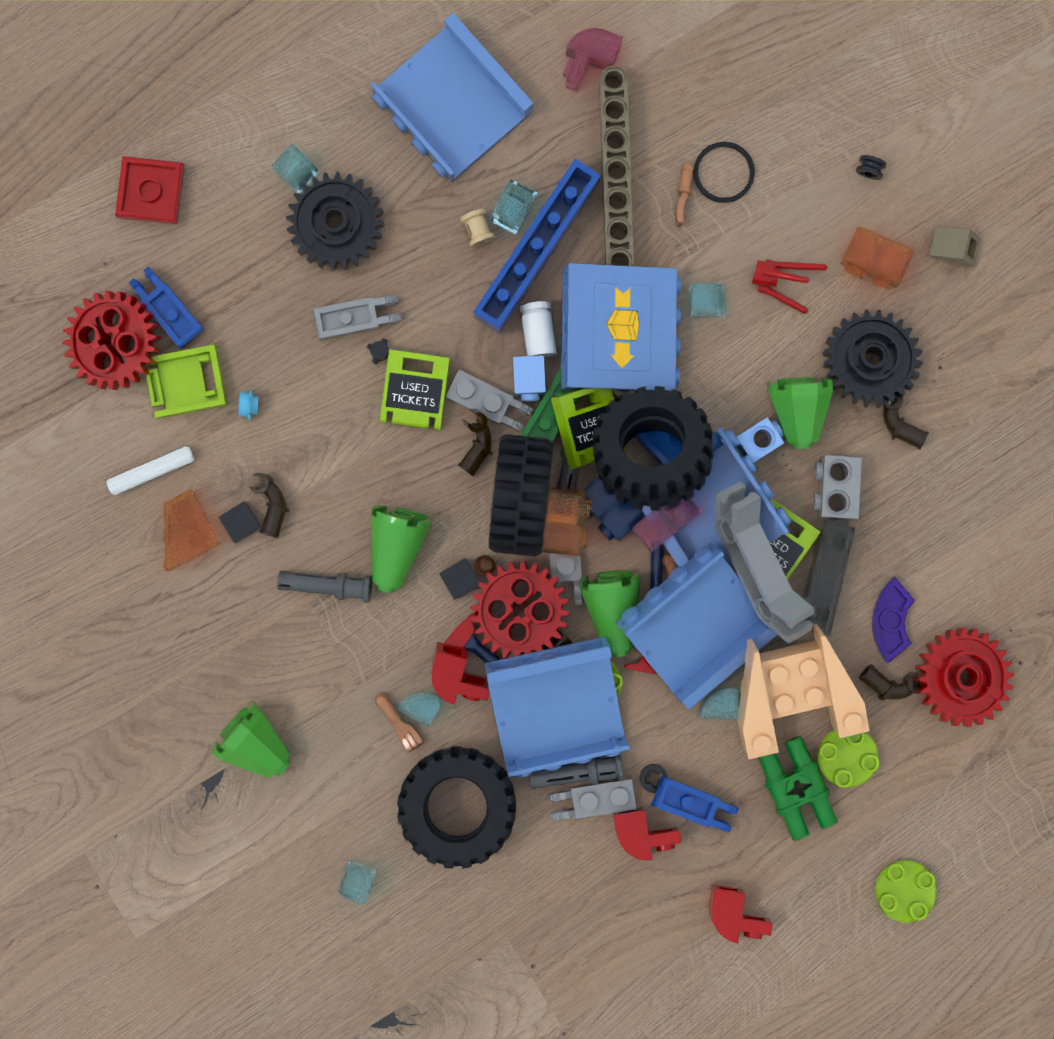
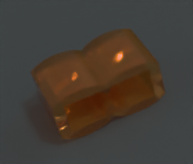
M858 226L840 264L846 267L845 271L856 277H862L863 274L874 279L873 284L889 290L890 287L896 288L900 284L914 250Z
M549 487L542 552L579 556L580 548L587 547L588 530H584L582 527L583 518H590L591 500L586 499V491Z

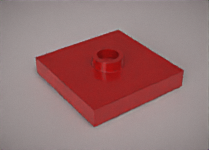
M122 156L115 216L121 219L177 225L185 165L180 162Z

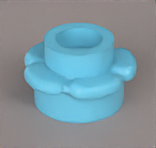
M249 390V393L240 392L238 414L241 417H248V420L251 419L252 414H258L259 396H253L252 390Z

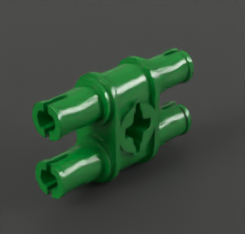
M802 736L794 737L785 742L795 766L792 772H783L776 753L758 757L767 779L764 781V786L769 789L777 808L775 812L783 817L793 841L802 839L810 834L800 812L801 805L811 804L821 829L838 823L828 799L830 790L826 788L818 770L819 764L811 759ZM794 781L805 784L804 787L800 788V795L790 792L794 788Z

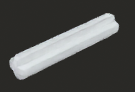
M187 446L108 479L106 481L107 487L113 495L122 493L194 462L193 452Z

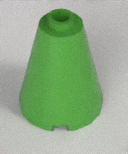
M375 505L372 507L371 566L372 582L377 585L376 589L387 593H394L395 589L402 588L432 526V519L427 520L428 516L400 507L390 512H387L386 505Z
M614 570L597 573V579L589 581V575L579 579V588L598 638L605 636L610 645L612 657L628 655V650L634 648L633 643L616 622L622 618V614L627 609L638 604L641 579L637 571L633 576H631V570Z

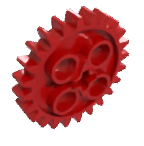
M105 290L104 297L102 294L94 293V302L84 298L85 308L75 306L74 310L78 316L76 318H67L73 326L72 328L63 329V332L70 335V339L63 341L62 344L71 348L64 356L74 358L69 367L79 369L77 377L87 378L86 384L94 386L97 383V388L104 390L107 387L110 390H118L119 385L122 388H130L129 379L132 382L139 383L140 377L138 373L149 374L145 365L147 363L156 364V361L150 356L151 353L160 352V349L153 346V342L161 340V337L153 335L152 332L159 327V324L149 323L154 313L144 312L147 305L142 302L136 303L137 297L128 295L126 297L124 292L117 291L114 294V292ZM118 312L120 316L119 323L113 326V316ZM98 318H100L102 327L98 323ZM94 329L95 339L90 343L88 335ZM131 338H134L135 347L129 352L128 342ZM107 355H110L111 363L106 369L104 367V359ZM121 355H123L124 358H125V360H126V362H125L124 364H123V358H122Z
M523 560L520 563L519 569H516L512 561L508 563V571H505L498 565V575L496 577L490 573L486 574L490 581L488 585L482 582L478 583L483 590L482 594L474 593L472 595L479 600V605L470 606V609L478 612V616L472 618L471 622L481 624L475 631V634H486L482 644L487 645L493 642L492 653H497L502 648V658H508L511 652L514 653L515 657L522 655V653L528 654L535 650L536 652L544 650L543 646L545 645L549 648H555L552 642L553 637L562 640L563 636L558 632L559 628L569 627V625L562 621V617L571 615L570 612L563 610V606L569 604L570 600L561 599L560 597L566 591V588L555 587L559 581L557 576L549 580L547 579L550 573L549 569L545 568L539 574V564L534 563L530 570L527 568L526 561ZM520 581H526L529 584V592L526 596L519 598L515 594V586ZM537 592L542 593L540 598L524 609V612L527 614L524 618L516 616L504 630H500V625L517 613L515 608L517 604L525 606ZM498 601H503L506 605V613L501 618H496L492 614V607ZM540 604H547L550 609L547 619L539 621L535 617V609ZM518 624H523L527 631L526 637L521 641H516L512 637V630Z

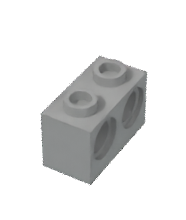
M824 455L820 458V462L815 463L814 479L819 481V491L813 495V511H817V518L859 519L862 457ZM834 464L841 466L844 470V477L841 481L834 480L830 475V468ZM831 495H837L842 499L843 505L838 512L831 510L828 505Z

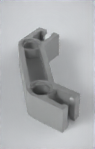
M740 481L716 494V530L756 614L762 622L789 644L812 631L813 623L805 619L814 614V607L792 590L760 524L761 497L751 492L748 494V497L744 498L746 485Z

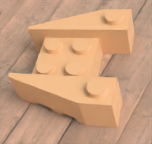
M813 624L814 641L759 653L752 639L747 640L743 681H741V698L736 719L741 743L748 759L779 753L772 719L827 706L831 725L839 738L870 731L865 703L818 624Z

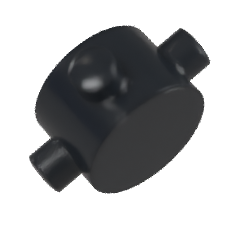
M382 338L381 341L368 344L367 349L370 350L373 363L377 364L378 361L388 358L389 348L386 345L388 340Z

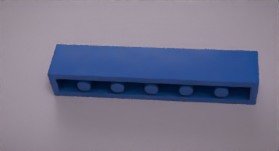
M574 159L474 309V318L500 334L600 183V174Z

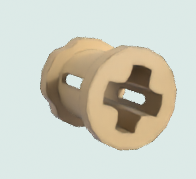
M485 209L471 211L460 218L461 223L466 225L471 238L469 244L472 248L482 246L496 238L495 234L490 232L484 217L487 214Z

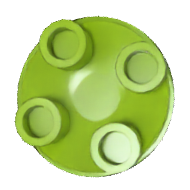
M832 730L823 738L818 748L817 760L822 774L828 781L841 788L856 787L863 784L878 770L880 763L877 745L867 732L839 738L835 730Z
M910 860L893 862L886 866L877 878L875 885L876 901L883 913L895 921L911 923L924 920L935 904L937 894L935 877L917 862Z

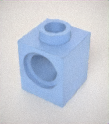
M544 355L513 357L515 397H521L522 402L539 401L540 396L546 394Z
M767 417L737 436L741 443L738 448L743 456L749 455L752 461L756 462L784 444L781 439L784 433L775 420L770 422ZM756 432H763L768 436L769 443L767 447L760 448L754 443L753 437Z

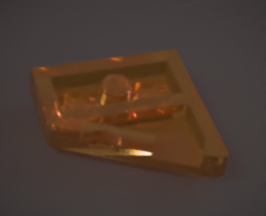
M190 489L163 503L165 571H169L220 545L193 490Z

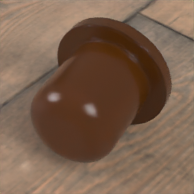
M482 555L475 560L474 569L478 575L486 577L487 573L492 574L494 572L495 562L490 556Z

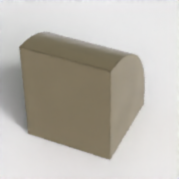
M936 226L929 256L954 265L974 267L981 238L971 229Z

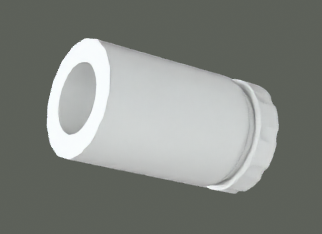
M536 301L520 306L521 314H523L522 324L527 356L544 355L545 358L557 354L549 302Z

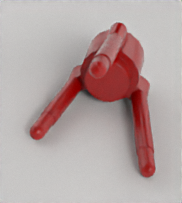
M768 259L764 262L758 260L752 284L759 286L758 292L768 294L804 314L807 313V308L770 288V285L776 287L778 278L801 283L809 282L807 277L780 272L781 269L826 270L827 266L815 263L776 262Z

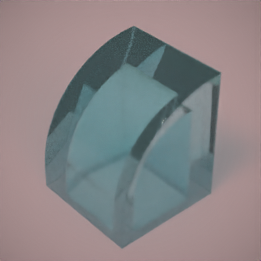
M293 144L272 165L276 175L297 193L303 190V183L308 185L312 177H315L319 172L314 164Z
M511 179L502 190L489 221L516 235L530 212L538 193Z
M691 283L689 287L691 318L727 316L724 284Z
M724 687L709 693L700 704L698 717L737 720L739 689Z
M418 692L404 699L396 709L429 727L444 700L433 692Z
M348 860L338 893L349 900L365 905L377 870Z

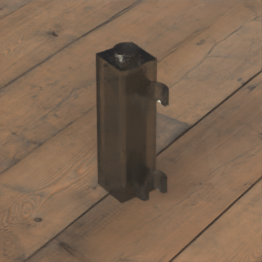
M830 518V521L820 523L819 531L821 533L816 540L803 599L814 607V614L805 620L818 624L825 636L831 635L855 533L854 527L847 526L848 520L841 518Z

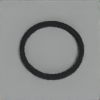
M717 142L709 145L699 154L693 173L696 186L705 197L715 202L728 203L740 199L748 192L754 180L755 169L750 155L741 146L731 142ZM728 147L735 149L748 162L750 169L749 181L746 187L735 196L726 198L714 196L705 190L699 180L698 168L700 161L705 154L715 148Z

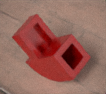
M437 642L431 671L432 685L436 693L443 700L454 705L457 694H462L464 698L471 701H479L480 699L488 701L490 691L487 678L464 672L467 662V649Z
M643 807L636 808L637 810L613 813L615 830L621 846L629 855L637 859L653 860L652 847H656L657 851H667L675 849V844L681 843L678 827L648 831Z
M711 885L709 899L710 918L717 931L725 939L738 943L740 931L744 932L745 937L762 939L763 935L771 936L773 923L769 918L743 914L745 892L742 889Z

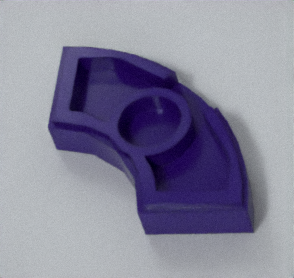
M893 577L880 592L872 615L874 641L886 663H890L912 644L906 634L905 618L908 609L915 600L896 577Z

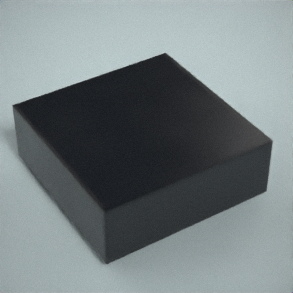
M246 501L218 517L234 543H238L262 528Z
M466 558L439 573L454 600L479 586V580Z

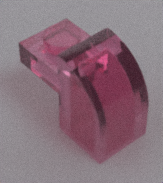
M589 28L577 33L566 47V56L574 59L568 60L563 73V77L567 78L566 88L575 92L578 91L588 65L601 70L614 65L622 46L623 37L600 28Z
M693 498L687 502L680 499L678 500L677 507L669 509L668 505L660 506V511H652L632 529L647 548L653 552L675 533L682 530L702 514L703 510Z

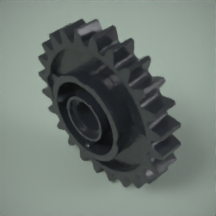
M325 172L322 182L312 177L313 186L309 187L303 183L304 194L294 193L298 203L288 205L294 214L286 216V219L294 225L287 228V232L296 235L291 240L293 246L301 245L298 249L300 256L309 253L307 261L310 264L318 259L320 269L326 263H329L331 270L335 271L337 264L340 263L344 270H347L349 261L359 266L358 257L362 256L369 259L367 249L377 250L373 240L383 238L382 234L377 231L378 228L385 227L384 221L377 219L384 214L383 209L375 208L380 203L379 198H370L373 189L369 187L363 190L364 182L362 179L354 184L351 174H348L346 179L342 180L339 172H336L334 179H330ZM334 215L343 217L342 225L337 228L328 226V220Z
M865 310L862 318L854 312L851 316V322L844 318L841 320L840 325L842 329L838 327L833 328L832 334L834 337H828L826 340V344L831 348L824 349L823 356L830 359L824 361L823 368L831 369L826 377L836 380L833 390L843 388L841 398H845L850 394L853 396L852 404L862 399L865 408H867L870 401H874L877 408H880L883 399L891 405L894 402V395L902 399L905 395L904 389H912L914 385L911 380H917L920 375L914 369L920 368L923 364L922 361L916 358L923 351L914 348L919 338L909 337L913 328L902 329L903 319L895 323L892 321L893 313H890L886 318H882L881 311L877 310L875 316L872 317L869 311ZM865 354H876L879 357L880 363L870 364L866 360Z

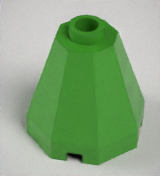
M814 377L777 379V383L767 381V393L786 442L793 444L794 449L811 448L812 443L818 442L833 393L832 379L821 377V382H814Z
M252 700L248 704L249 710L245 707L241 709L222 731L220 736L224 738V741L221 745L217 741L214 743L212 754L223 762L267 778H271L275 774L280 776L290 764L288 760L290 752L263 709Z

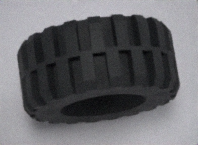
M646 386L639 387L636 393L630 394L627 391L621 394L619 402L612 400L606 406V414L601 413L596 421L597 428L593 429L592 436L596 472L599 480L603 481L609 494L616 493V500L623 504L630 501L632 502V508L642 510L643 506H650L651 511H660V506L668 505L669 509L677 507L678 500L680 499L687 502L694 497V489L701 490L704 486L705 477L710 475L712 468L711 424L707 423V415L701 408L697 409V402L691 397L683 399L682 392L672 389L671 392H666L662 386H655V390H646ZM646 431L669 433L678 439L683 446V449L675 459L656 467H647L634 463L623 452L626 444L633 437Z
M510 434L500 437L489 532V549L494 553L531 557L542 554L554 444L547 438Z
M453 746L448 749L442 748L421 759L405 778L397 802L398 823L402 826V835L405 840L409 841L413 846L412 850L418 855L422 854L425 856L427 862L434 865L439 863L444 865V868L453 869L454 866H462V869L470 868L472 864L478 862L481 864L489 860V857L497 853L503 847L506 839L509 838L516 816L514 787L504 768L500 767L495 762V759L488 754L485 755L474 748H461V746ZM450 778L470 780L481 789L486 799L487 809L483 822L475 831L467 835L452 836L445 834L433 824L429 816L428 801L432 791L438 784Z

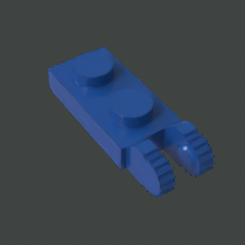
M148 266L143 271L146 277L157 287L148 295L142 284L135 279H132L129 284L141 297V302L147 305V310L154 313L153 317L180 349H183L205 330L165 282H162Z
M662 776L651 803L652 806L703 826L709 828L713 826L729 833L732 825L724 820L715 819L716 810L720 808L729 814H737L739 810L738 807L722 801L717 796Z

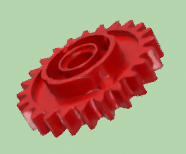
M957 628L956 633L954 630H946V638L942 635H936V644L926 643L929 653L919 654L920 658L924 660V664L915 665V668L922 672L921 676L914 678V681L922 683V687L916 692L926 694L922 705L932 704L930 714L937 715L941 713V722L950 720L952 726H959L962 722L963 727H971L972 721L976 725H983V717L989 720L994 719L992 710L1003 711L1000 701L1010 700L1005 694V690L1014 688L1011 684L1007 683V679L1014 677V674L1007 672L1006 668L1012 664V661L1003 660V656L1007 651L996 649L999 643L998 640L988 642L989 633H981L978 636L977 629H970L968 633L965 628ZM964 669L969 675L968 682L965 685L960 681V674Z

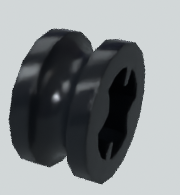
M861 155L859 159L861 166H857L856 173L869 179H882L883 173L881 169H885L886 162L874 156Z
M649 764L641 770L640 782L645 790L656 793L658 785L653 787L651 782H645V776H650L648 774L650 770H655L656 774H662V776L667 778L668 776L660 765Z

